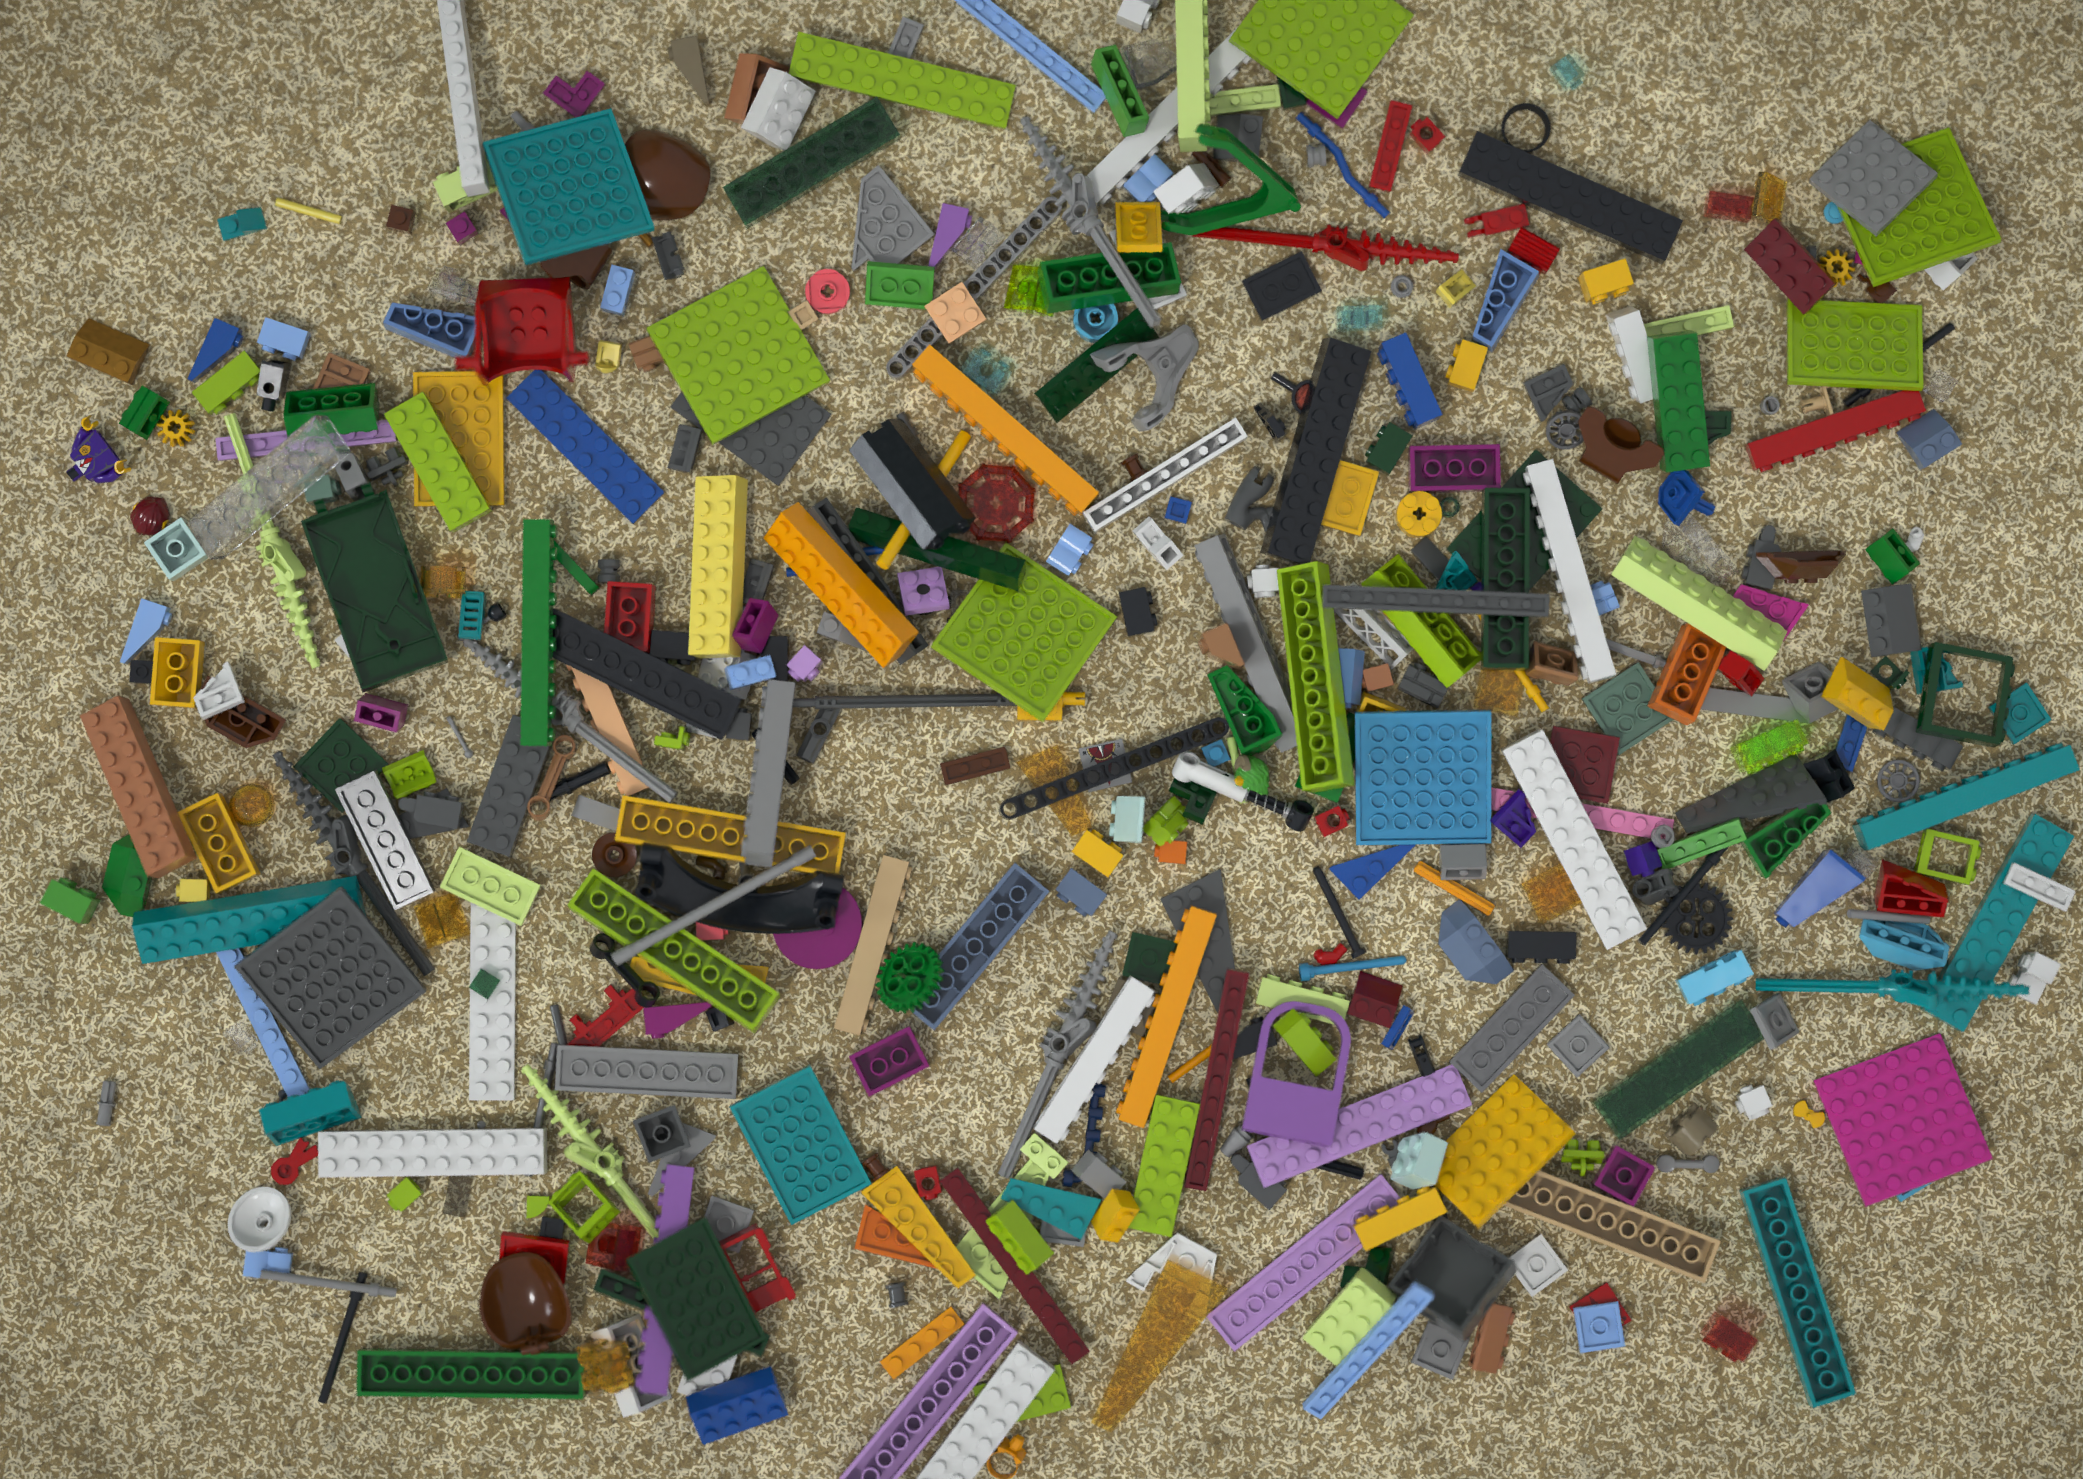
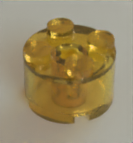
M421 566V587L425 593V598H439V594H447V598L461 599V594H466V567H461V571H457V566H431L430 570H426V566Z

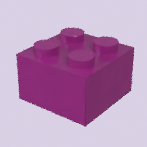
M1613 1144L1591 1184L1634 1207L1656 1167Z

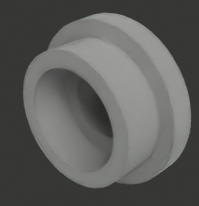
M1404 275L1395 277L1391 283L1392 293L1399 298L1409 296L1413 290L1412 280ZM1399 283H1404L1406 285V289L1404 291H1400L1398 289Z

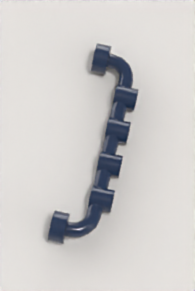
M1096 1083L1092 1088L1094 1094L1090 1099L1084 1154L1087 1150H1090L1093 1154L1097 1153L1093 1151L1094 1142L1099 1143L1101 1130L1096 1129L1097 1120H1102L1103 1107L1099 1106V1097L1104 1098L1105 1084ZM1064 1168L1063 1187H1072V1183H1080L1082 1180L1071 1171L1072 1169Z

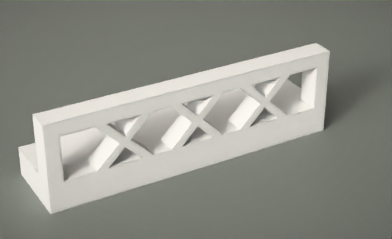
M1353 581L1349 586L1358 585ZM1334 609V612L1385 663H1388L1391 669L1413 649L1407 639L1395 628L1393 622L1381 610L1349 609V611H1344L1343 609ZM1355 617L1362 618L1365 621V627H1360L1356 623ZM1371 633L1377 634L1381 638V643H1376L1371 638ZM1387 649H1392L1399 657L1393 661L1387 655Z

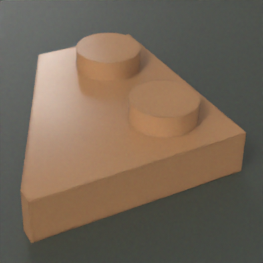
M328 352L313 389L365 384L371 370Z

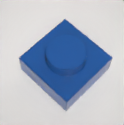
M1170 496L1164 519L1186 524L1192 502Z

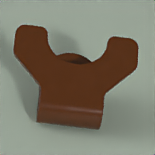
M607 244L541 261L540 266L551 278L570 277V281L574 285L582 289H590L611 256L612 250Z
M1593 406L1585 409L1578 424L1586 449L1578 462L1616 484L1619 483L1626 472L1657 466L1664 455L1663 447L1652 440H1646L1640 446L1642 442L1641 435L1632 422L1623 418H1610L1606 420L1607 415Z

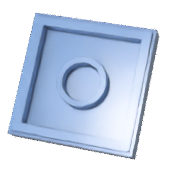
M1618 1301L1573 1308L1580 1353L1625 1347Z

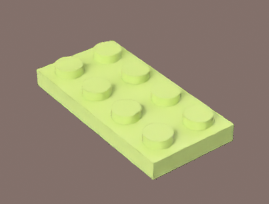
M462 847L458 848L440 885V888L520 926L523 925L541 887L540 884Z

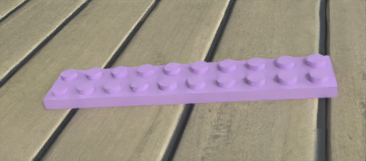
M1449 1065L1435 1071L1433 1074L1425 1077L1421 1076L1339 1109L1333 1143L1330 1148L1270 1136L1247 1145V1149L1264 1189L1472 1106V1103L1458 1070L1453 1065Z
M1379 1174L1209 1312L1206 1317L1235 1352L1363 1248L1353 1228V1225L1357 1223L1355 1219L1365 1214H1368L1369 1217L1377 1214L1376 1209L1384 1205L1394 1206L1398 1204L1396 1200L1400 1197L1382 1174Z

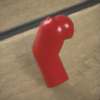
M1339 943L1332 951L1316 950L1314 952V959L1321 965L1335 964L1348 950Z

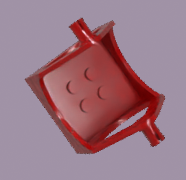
M570 277L479 281L475 303V353L473 356H455L456 371L474 370L484 386H488L489 382L499 376L523 370L554 371L565 375L569 382H574L576 365H589L588 350L577 351ZM481 326L483 335L484 365L482 361L481 352Z

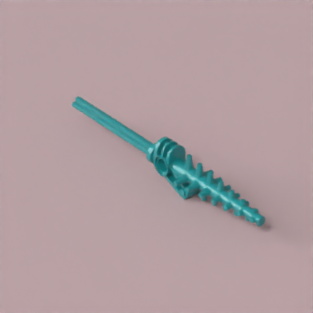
M1892 970L1891 975L1886 978L1879 977V981L1756 978L1755 986L1756 991L1879 993V997L1891 995L1893 1000L1897 1002H1907L1927 1009L1937 1007V997L1939 1004H1943L1944 996H1949L1950 1001L1957 1003L1959 995H1964L1965 1000L1972 1001L1974 995H1979L1980 999L1987 1000L1988 995L2002 998L2003 995L2017 997L2018 994H2029V986L2024 984L2010 985V982L1995 984V980L1981 983L1978 977L1972 979L1970 983L1966 982L1964 975L1958 977L1956 982H1953L1951 975L1947 973L1942 977V981H1937L1935 971L1928 974L1927 980H1917L1913 978V970H1909V974L1904 973V970H1901L1899 973H1896V970Z

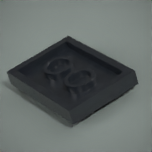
M1302 251L1242 281L1261 322L1322 292Z

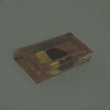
M473 1175L449 1177L443 1214L466 1217Z

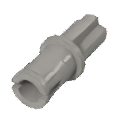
M103 1081L100 1101L97 1102L99 1104L97 1125L111 1126L113 1106L116 1105L113 1103L116 1082Z

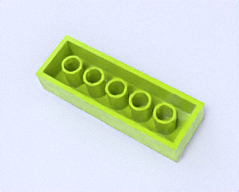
M424 392L384 413L452 533L492 512L491 507Z
M1399 554L1361 583L1362 586L1427 589ZM1382 611L1389 617L1395 628L1402 633L1409 645L1416 650L1424 663L1430 667L1438 680L1446 688L1481 661V653L1448 613Z
M1155 1094L1133 1195L1140 1210L1128 1228L1172 1237L1199 1112V1103Z

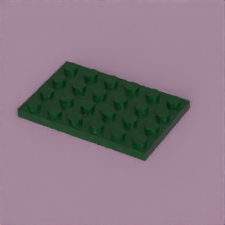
M1535 450L1501 488H1530V485H1525L1523 478L1526 467L1547 461V459L1539 451ZM1556 468L1577 538L1600 513L1602 508ZM1531 502L1529 591L1550 568L1548 559L1551 558L1549 550L1545 551L1542 537L1545 536L1543 529H1539L1535 516H1538L1536 507H1532ZM1482 510L1446 549L1450 554L1457 551L1469 566V570L1480 580Z
M706 1217L625 1259L687 1382L767 1339Z

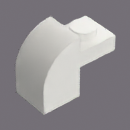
M1151 517L1146 518L1133 530V533L1146 550L1166 570L1184 556Z

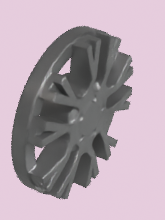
M1566 409V411L1560 410L1551 419H1548L1545 429L1547 439L1551 445L1559 449H1572L1584 441L1582 433L1576 431L1580 428L1577 423L1581 413L1574 412L1571 409ZM1571 416L1576 417L1574 420H1570ZM1558 418L1561 420L1559 423L1555 422ZM1556 432L1557 435L1551 438L1550 433ZM1565 439H1571L1572 443L1565 444Z
M1893 760L1882 766L1877 776V786L1880 793L1890 801H1906L1913 797L1919 788L1920 779L1916 768L1904 760ZM1899 763L1903 764L1902 772H1898ZM1894 764L1895 772H1890L1888 766ZM1907 767L1913 771L1909 776L1904 774ZM1884 771L1890 774L1889 778L1883 775ZM1915 777V781L1908 782L1907 778ZM1881 779H1887L1889 783L1886 786H1882ZM1907 784L1915 786L1911 793L1906 789ZM1891 786L1892 789L1886 793L1884 790ZM1901 789H1904L1906 793V797L1904 798L1900 791ZM1894 790L1898 791V798L1891 797Z

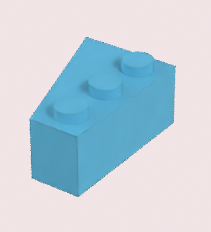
M1733 950L1675 981L1686 1003H1693L1694 1006H1697L1706 1001L1705 997L1711 994L1717 996L1725 992L1726 987L1732 984L1736 986L1745 982L1747 977L1753 975V972L1742 950Z

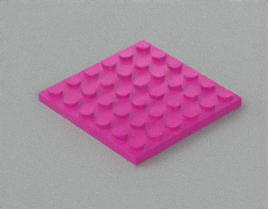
M1940 1033L1813 1081L1865 1207L1993 1159Z

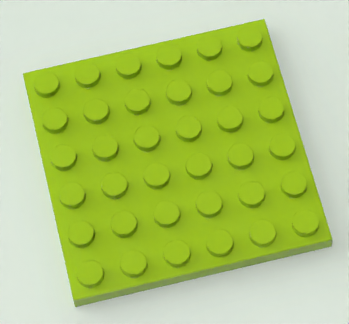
M1258 0L1228 42L1338 119L1408 25L1414 14L1394 0Z
M1950 127L1901 144L1935 170L1938 175L1877 237L1837 206L1873 287L2001 243V237Z
M764 266L646 328L712 445L830 382L829 377L800 327L788 313L790 311Z
M1005 542L999 552L1026 560V573L1019 591L979 579L932 643L931 648L1041 722H1044L1113 625L1117 616Z

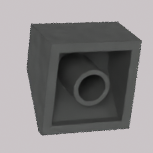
M1246 114L1218 115L1217 127L1229 130L1259 157L1263 116ZM1214 148V159L1241 163L1229 151Z

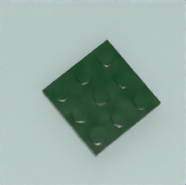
M339 718L293 767L299 773L301 772L303 777L312 783L341 813H344V807L335 789L374 770H377L380 775L383 772L382 768L389 765V763L346 722Z

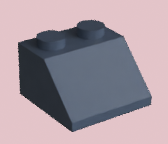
M1935 409L1896 432L1919 470L1926 468L1962 445L1951 425Z

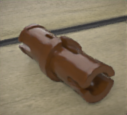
M1196 151L1191 154L1199 163L1206 165L1221 188L1231 180V177L1219 165V161L1214 159L1207 151Z

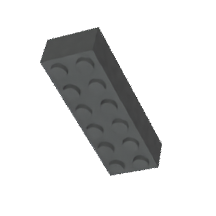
M512 715L467 839L469 843L508 857H512L528 814V801L535 795L552 747L520 746L521 717Z

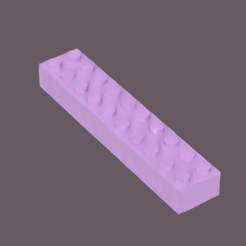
M983 1302L840 1475L839 1479H898L1013 1340L1018 1330Z

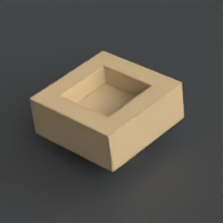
M807 300L788 311L801 331L819 320Z

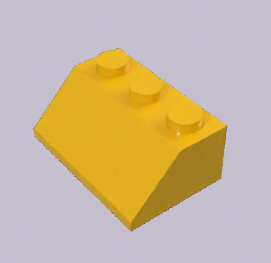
M155 637L150 705L197 709L194 696L202 686L204 641Z
M1840 657L1821 697L1864 726L1884 731L1894 711L1890 688L1844 657Z

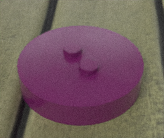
M843 887L839 899L836 924L832 929L773 934L774 940L780 951L793 963L809 969L829 968L844 961L856 948L862 931L861 911L855 898Z

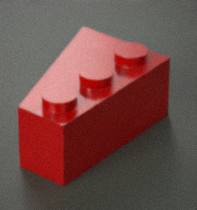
M1882 859L1874 893L1877 911L1944 918L1948 902L1944 883Z

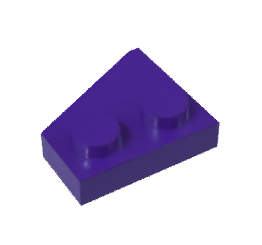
M1518 789L1490 821L1522 848L1536 833V829L1531 821L1530 809L1525 802L1526 796Z

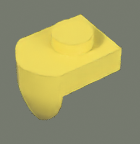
M605 340L598 341L595 367L600 372L608 374L619 368L622 344Z

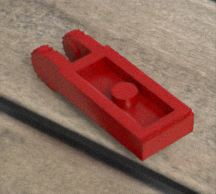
M1525 204L1481 213L1480 215L1464 219L1466 225L1482 221L1484 228L1471 230L1467 233L1468 238L1481 235L1488 236L1529 226Z

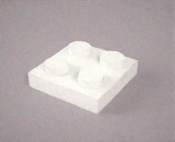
M1541 1233L1508 1257L1515 1262L1517 1269L1515 1275L1531 1297L1568 1271Z

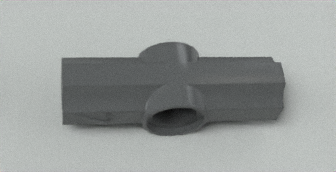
M819 709L796 756L806 762L815 763L841 709ZM822 724L826 727L827 731L823 735H817L814 732V727Z

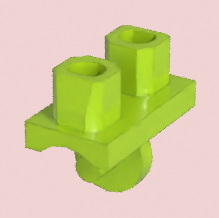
M1570 1139L1565 1144L1561 1154V1163H1571V1169L1579 1170V1176L1582 1177L1585 1176L1586 1170L1594 1171V1164H1602V1159H1604V1151H1601L1600 1141L1598 1140L1587 1141V1150H1578V1140Z

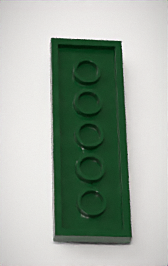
M1137 307L1035 392V395L1052 419L1058 423L1138 356L1137 354H1131L1127 357V361L1122 367L1112 372H1106L1096 366L1090 355L1091 353L1115 344L1144 342L1157 339L1159 336L1154 328L1149 326Z

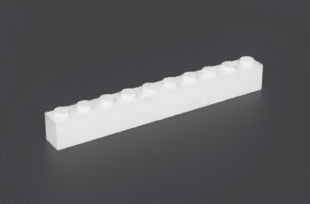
M437 0L462 187L468 197L490 193L485 152L482 147L483 137L464 0Z
M1236 29L1208 57L1210 79L1205 80H1209L1210 94L1212 93L1214 96L1223 89L1222 83L1227 78L1232 80L1239 73L1238 68L1243 63L1247 65L1252 60L1251 57L1228 42ZM1177 87L1148 115L1149 120L1144 133L1125 137L1087 175L1092 181L1096 207L1100 203L1105 205L1112 198L1111 193L1116 188L1120 190L1127 182V177L1132 172L1135 174L1144 165L1142 162L1148 156L1151 158L1159 152L1160 148L1158 146L1163 141L1168 143L1176 135L1174 131L1178 128Z
M1550 459L1529 465L1525 469L1526 472L1523 473L1525 485H1530L1532 492L1530 494V502L1532 507H1536L1538 516H1535L1536 523L1539 529H1543L1545 537H1542V543L1545 551L1549 550L1551 556L1548 559L1550 570L1556 573L1557 580H1554L1557 593H1561L1563 597V602H1561L1563 614H1568L1570 623H1567L1569 635L1575 638L1574 652L1576 658L1580 657L1583 665L1580 666L1581 676L1583 680L1587 679L1588 684L1614 677L1616 675L1554 461Z

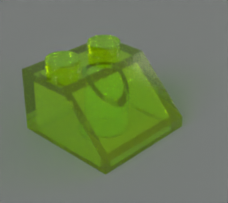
M1012 266L1004 304L1005 309L1053 317L1054 313H1046L1037 274L1039 266Z

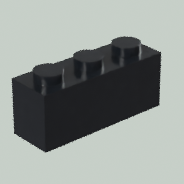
M1507 931L1506 958H1512V963H1525V958H1534V963H1548V959H1557V963L1570 964V959H1576V932Z

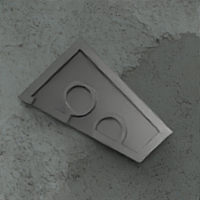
M448 788L437 793V798L446 799V795H452ZM406 811L399 815L410 839L457 830L419 823L413 817L414 812ZM463 815L460 829L469 827Z

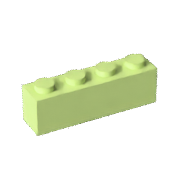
M1270 974L1267 975V978H1261L1255 1001L1256 1004L1275 1008L1286 1002H1304L1330 1008L1337 1012L1344 1020L1346 1018L1350 1001L1345 1000L1346 995L1333 992L1332 996L1323 994L1324 989L1311 986L1310 990L1301 988L1302 983L1289 980V984L1280 982L1281 977ZM1304 1013L1308 1018L1334 1024L1325 1017Z

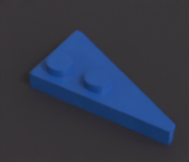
M1415 844L1398 845L1331 866L1329 870L1360 900Z

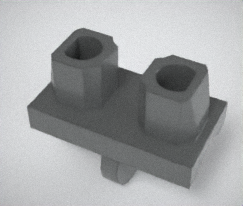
M396 447L385 451L389 460L387 464L381 465L377 456L366 460L369 479L374 481L388 474L381 481L383 485L392 482L394 487L399 485L397 479L404 476L402 470L395 473L393 471L409 464L406 457L402 456Z

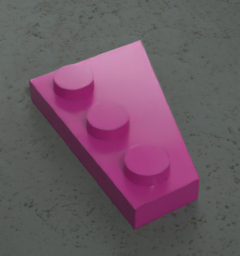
M1742 584L1739 585L1732 595L1734 598L1742 600L1745 605L1753 610L1760 611L1772 622L1782 625L1788 631L1784 640L1809 606L1806 603L1790 600L1789 598L1780 597Z

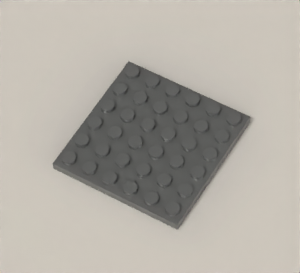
M342 886L234 966L319 1069L323 1068L427 991L422 982Z

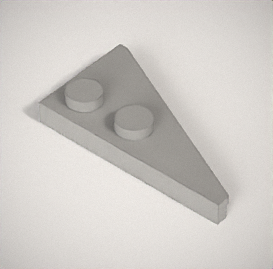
M682 1122L691 1147L661 1158L648 1195L654 1196L665 1186V1184L661 1183L662 1170L667 1169V1165L685 1167L716 1138V1135Z

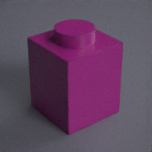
M465 211L446 222L459 245L464 244L479 234Z

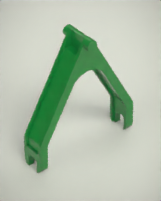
M1199 124L1195 130V133H1200L1198 143L1229 151L1263 181L1262 186L1251 197L1188 214H1168L1166 210H1162L1161 220L1164 221L1161 228L1169 232L1196 235L1288 210L1297 212L1301 209V205L1292 183L1282 178L1229 130Z

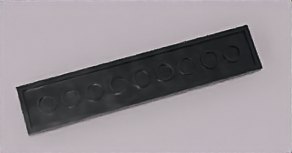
M553 607V615H556L557 619L556 628H553V637L556 638V650L553 651L554 659L720 740L724 739L742 701L741 698Z

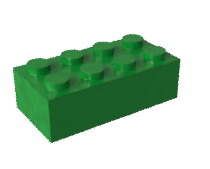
M376 383L286 392L283 418L288 439H303L312 436L324 437L332 434L345 435L351 432L378 430L380 405Z

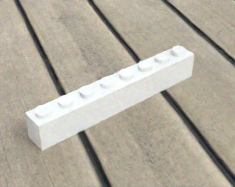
M1234 418L1083 512V516L1093 532L1096 533L1240 444L1248 436L1237 418Z
M1131 975L1129 976L1033 1126L1034 1130L1056 1144L1059 1140L1063 1141L1070 1131L1067 1127L1071 1121L1076 1122L1082 1112L1080 1110L1083 1102H1089L1094 1094L1092 1088L1096 1083L1100 1084L1106 1075L1104 1070L1108 1063L1110 1065L1114 1063L1118 1056L1117 1049L1120 1045L1124 1046L1131 1036L1128 1032L1132 1026L1136 1027L1141 1021L1143 1015L1140 1013L1144 1007L1149 1008L1155 999V996H1153L1155 991Z

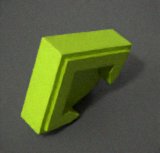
M528 1195L526 1218L540 1215L547 1208L550 1196Z

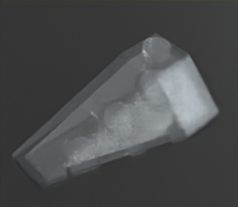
M1176 34L1126 45L1118 49L1136 90L1154 86L1177 70Z

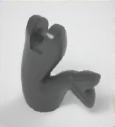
M1254 466L1241 482L1224 519L1242 530H1246L1255 520H1260L1266 532L1273 507L1249 508V506L1268 493L1273 484L1274 477L1268 473L1261 485L1255 483L1254 480L1258 477L1261 469L1257 466Z

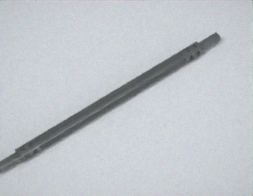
M1000 693L815 696V698L793 699L792 707L841 709L1000 707L1017 705Z

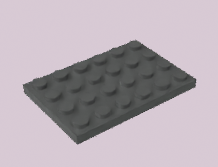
M681 391L670 408L705 433ZM805 395L718 443L779 487L830 418L831 414Z

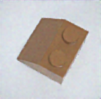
M1533 641L1529 651V668L1526 670V675L1534 679L1551 681L1557 685L1569 686L1578 679V665L1575 652Z

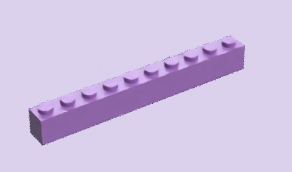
M667 1165V1169L662 1170L661 1183L665 1184L664 1193L659 1192L658 1206H662L661 1215H656L655 1228L659 1229L658 1238L654 1237L653 1244L688 1226L694 1176L693 1167ZM646 1305L644 1319H648L647 1328H643L641 1342H645V1350L640 1351L638 1364L643 1366L642 1374L637 1373L636 1387L640 1388V1393L667 1396L672 1351L649 1305Z

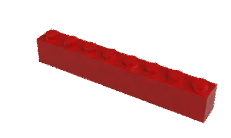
M1903 390L1746 444L1745 448L1753 471L1759 469L1760 473L1773 469L1772 464L1781 462V465H1786L1794 462L1793 457L1802 454V457L1806 458L1816 454V449L1823 447V450L1827 451L1837 447L1836 443L1842 440L1847 444L1858 440L1857 435L1863 433L1866 434V437L1879 433L1878 428L1886 426L1888 430L1899 426V421L1901 420L1915 421L1921 418L1920 414L1924 413L1926 409L1919 391Z

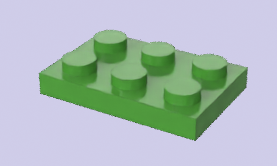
M868 261L865 304L925 309L924 306L933 301L935 267Z

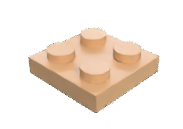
M963 282L924 306L948 344H951L987 320Z

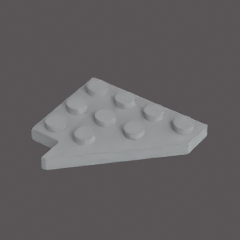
M878 165L861 179L851 268L855 271L868 260L900 264L934 237L935 234Z

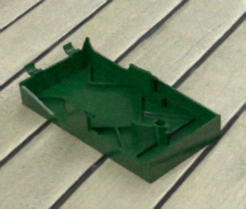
M370 482L361 485L365 498L328 511L323 499L314 501L317 514L301 521L362 693L448 663L427 600L391 505L387 489L379 494H374Z

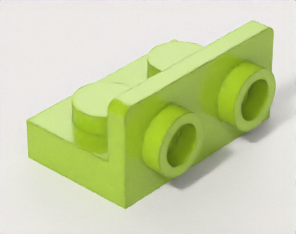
M684 726L679 728L678 739H676L677 735L661 732V736H655L654 745L684 750L685 746H689L691 733L687 732V728Z

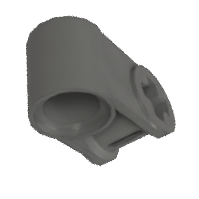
M1668 868L1662 869L1636 881L1632 888L1633 894L1645 905H1653L1658 901L1676 895L1679 889L1672 877L1674 875L1673 870ZM1649 889L1647 894L1643 895L1645 890Z

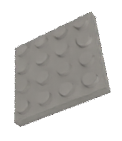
M1869 120L1809 179V184L1877 237L1937 178L1938 173Z

